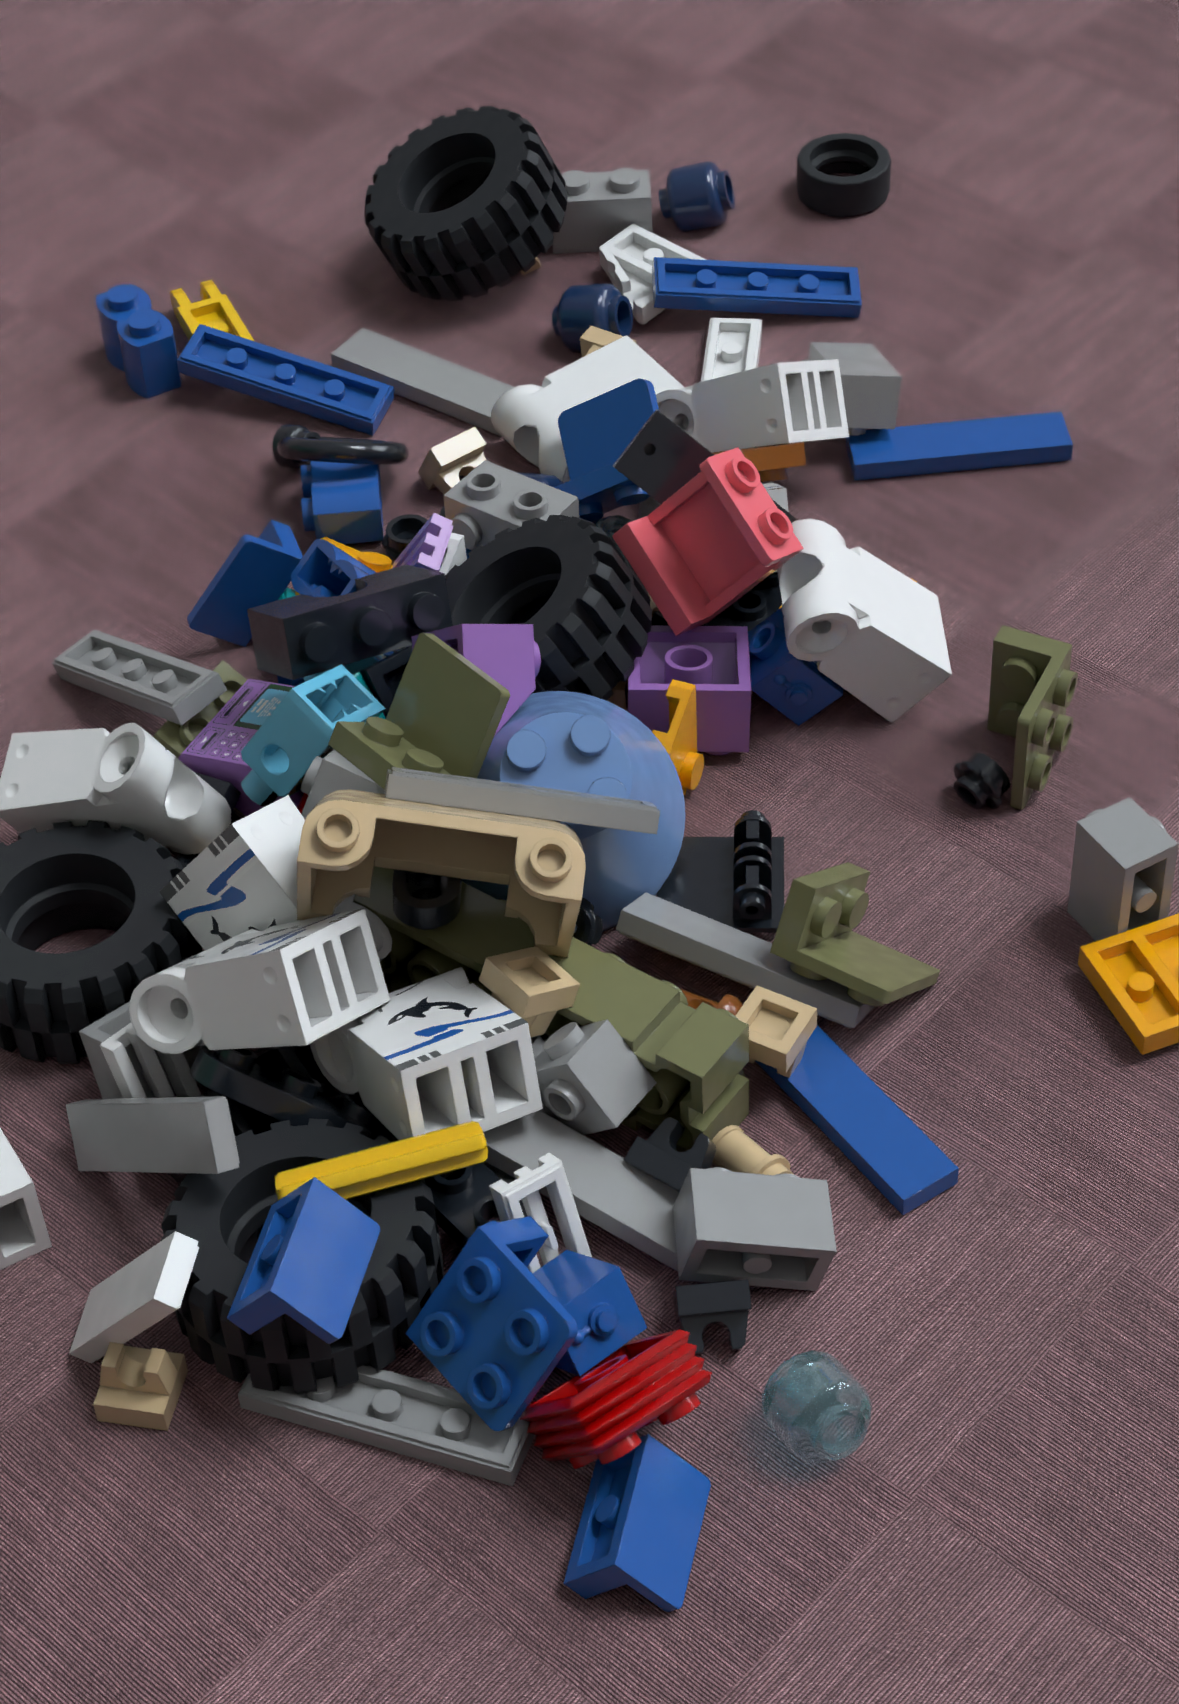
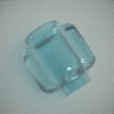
M811 1350L794 1355L778 1366L769 1377L762 1393L761 1410L768 1426L793 1454L805 1462L826 1463L847 1457L862 1444L871 1421L872 1402L865 1387L841 1361L827 1352Z

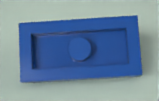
M271 519L258 538L249 534H245L240 538L187 616V622L192 630L243 647L247 646L252 638L247 609L278 601L291 582V573L303 557L290 526Z
M313 1177L271 1205L227 1319L251 1335L281 1315L287 1314L328 1344L340 1339L345 1331L380 1234L379 1224L316 1177Z
M647 1434L639 1437L642 1441L641 1444L624 1456L604 1465L601 1464L599 1459L596 1460L563 1584L584 1599L627 1584L665 1612H671L683 1606L711 1482L707 1476Z

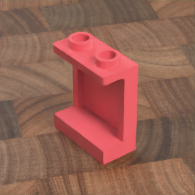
M739 447L708 457L699 465L700 473L648 516L625 524L612 535L675 636L710 622L804 549L793 533L791 521L784 512L777 508L761 483L757 468L750 460L744 457Z

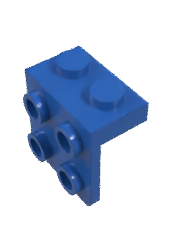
M641 378L635 379L569 408L560 414L558 427L570 481L554 488L578 497L579 518L594 522L603 518L604 513L621 506L641 503L650 497L649 494L613 467V464L656 409L659 410L654 386L650 381Z
M531 1216L502 1222L490 1221L482 1226H478L406 1332V1335L488 1427L494 1431L506 1430L515 1425L578 1334L577 1322L573 1316L527 1268L549 1236Z

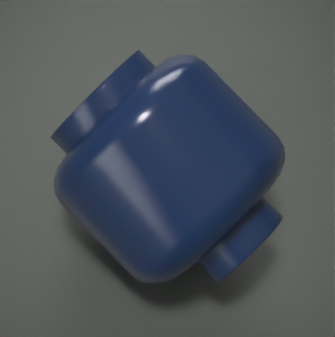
M709 161L672 169L667 176L666 188L660 189L658 194L663 217L665 219L672 218L675 225L683 232L721 225L726 221L729 210L735 208V194L728 171H720L714 162Z
M612 284L571 286L562 294L558 305L553 309L552 326L555 334L561 337L564 345L570 351L581 353L580 337L590 326L621 336H629L633 326V311L629 299L626 296H622L621 292Z

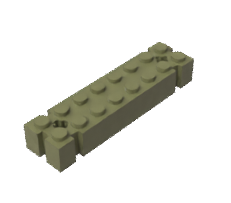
M374 866L370 898L356 896L355 894L353 899L354 903L366 907L377 915L386 925L391 935V951L380 961L388 993L462 967L469 984H475L491 996L492 992L479 981L486 957L535 946L534 935L526 922L520 917L504 916L506 900L496 899L463 881L460 911L457 917L450 923L431 930H422L408 926L401 922L394 914L392 892L394 869ZM574 937L572 938L568 957L548 955L578 981L580 987L573 1007L558 1010L546 1032L540 1036L551 1035L571 1022H576L580 1027L608 1019L657 1082L621 1124L635 1131L642 1125L656 1130L663 1120L669 1117L674 1118L685 1128L682 1137L677 1142V1151L686 1152L692 1148L700 1133L706 1135L712 1141L720 1130L730 1125L739 1126L749 1115V1079L745 1077L743 1071L744 1066L749 1062L748 1024L740 1021L731 1012L720 1008L716 1009L704 1002L697 1009L688 1006L686 996L673 983L658 980L626 964L620 957L612 953H604Z

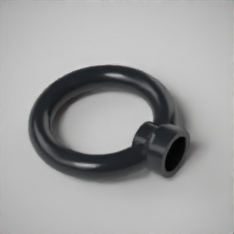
M292 424L281 426L276 431L272 443L273 456L276 462L284 468L299 469L301 465L311 464L310 461L398 465L406 462L409 457V449L400 442L320 437L318 433L309 431L306 427Z

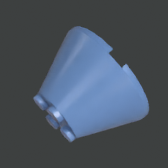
M546 691L532 693L494 736L477 777L478 779L647 801L657 806V809L660 810L657 835L565 822L575 830L585 854L586 870L582 897L594 905L593 912L602 919L604 932L617 926L621 910L647 892L656 896L669 877L679 855L685 830V801L682 785L677 770L660 740L639 719L623 708L595 696L577 692ZM462 879L464 883L496 899L507 900L508 885Z

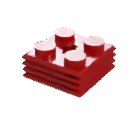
M679 1329L627 1342L583 1375H575L528 1405L520 1416V1420L530 1422L527 1433L537 1435L534 1446L544 1448L541 1459L551 1462L569 1459L574 1469L583 1467L596 1459H599L602 1465L608 1464L641 1444L642 1441L636 1430L656 1420H659L662 1426L667 1425L697 1408L701 1402L695 1392L710 1382L712 1372L702 1370L705 1359L695 1356L697 1345L687 1343L690 1332Z

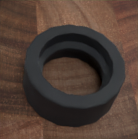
M838 133L813 139L801 148L797 157L796 189L799 200L809 209L824 215L838 217L857 216L875 210L888 197L890 192L891 158L888 149L879 141L859 134ZM843 172H845V173H853V174H858V175H857V176L840 177V176H832V175H829V174H832V173H843Z

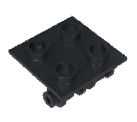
M756 810L744 812L735 822L734 837H683L676 863L669 877L657 892V897L745 933H776L784 909V837H772L771 823L765 818L763 813Z

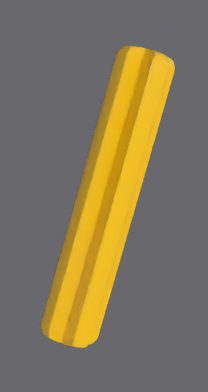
M470 1121L279 1172L275 1176V1190L279 1201L313 1177H316L347 1200L481 1164L488 1159L487 1142L480 1124Z

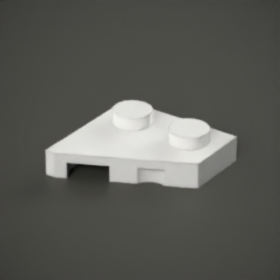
M631 224L599 247L600 265L622 296H626L629 299L633 316L642 325L666 309L654 308L652 283L654 257L706 260L635 224Z

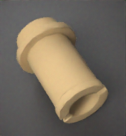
M737 1125L726 1126L712 1140L716 1145V1153L712 1163L732 1172L764 1175L793 1174L790 1171V1163L784 1156L779 1154L770 1155L744 1134V1131Z

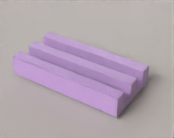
M433 513L395 560L392 569L403 565H411L438 572L452 533L453 521Z

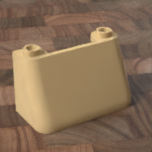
M351 789L336 790L325 795L307 815L302 827L297 857V920L301 921L332 915L335 908L344 899L355 894L356 896L370 898L374 866L508 885L504 916L520 917L526 922L534 935L535 946H538L547 955L568 957L582 901L586 864L581 841L575 830L567 823L386 798L385 794Z

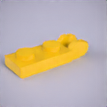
M212 279L200 282L201 301L191 303L182 288L170 291V300L174 314L189 340L199 324L254 341L227 295L220 293Z

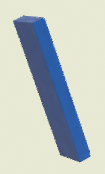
M654 257L653 259L654 308L859 318L862 301L857 267Z
M199 324L177 359L178 373L372 436L375 434L394 400V386Z
M1062 411L895 427V429H867L863 435H849V437H846V450L854 480L1072 460L1073 443Z
M818 1025L809 1037L802 1060L790 1078L778 1074L777 1068L756 1061L902 1215L958 1183L959 1168Z

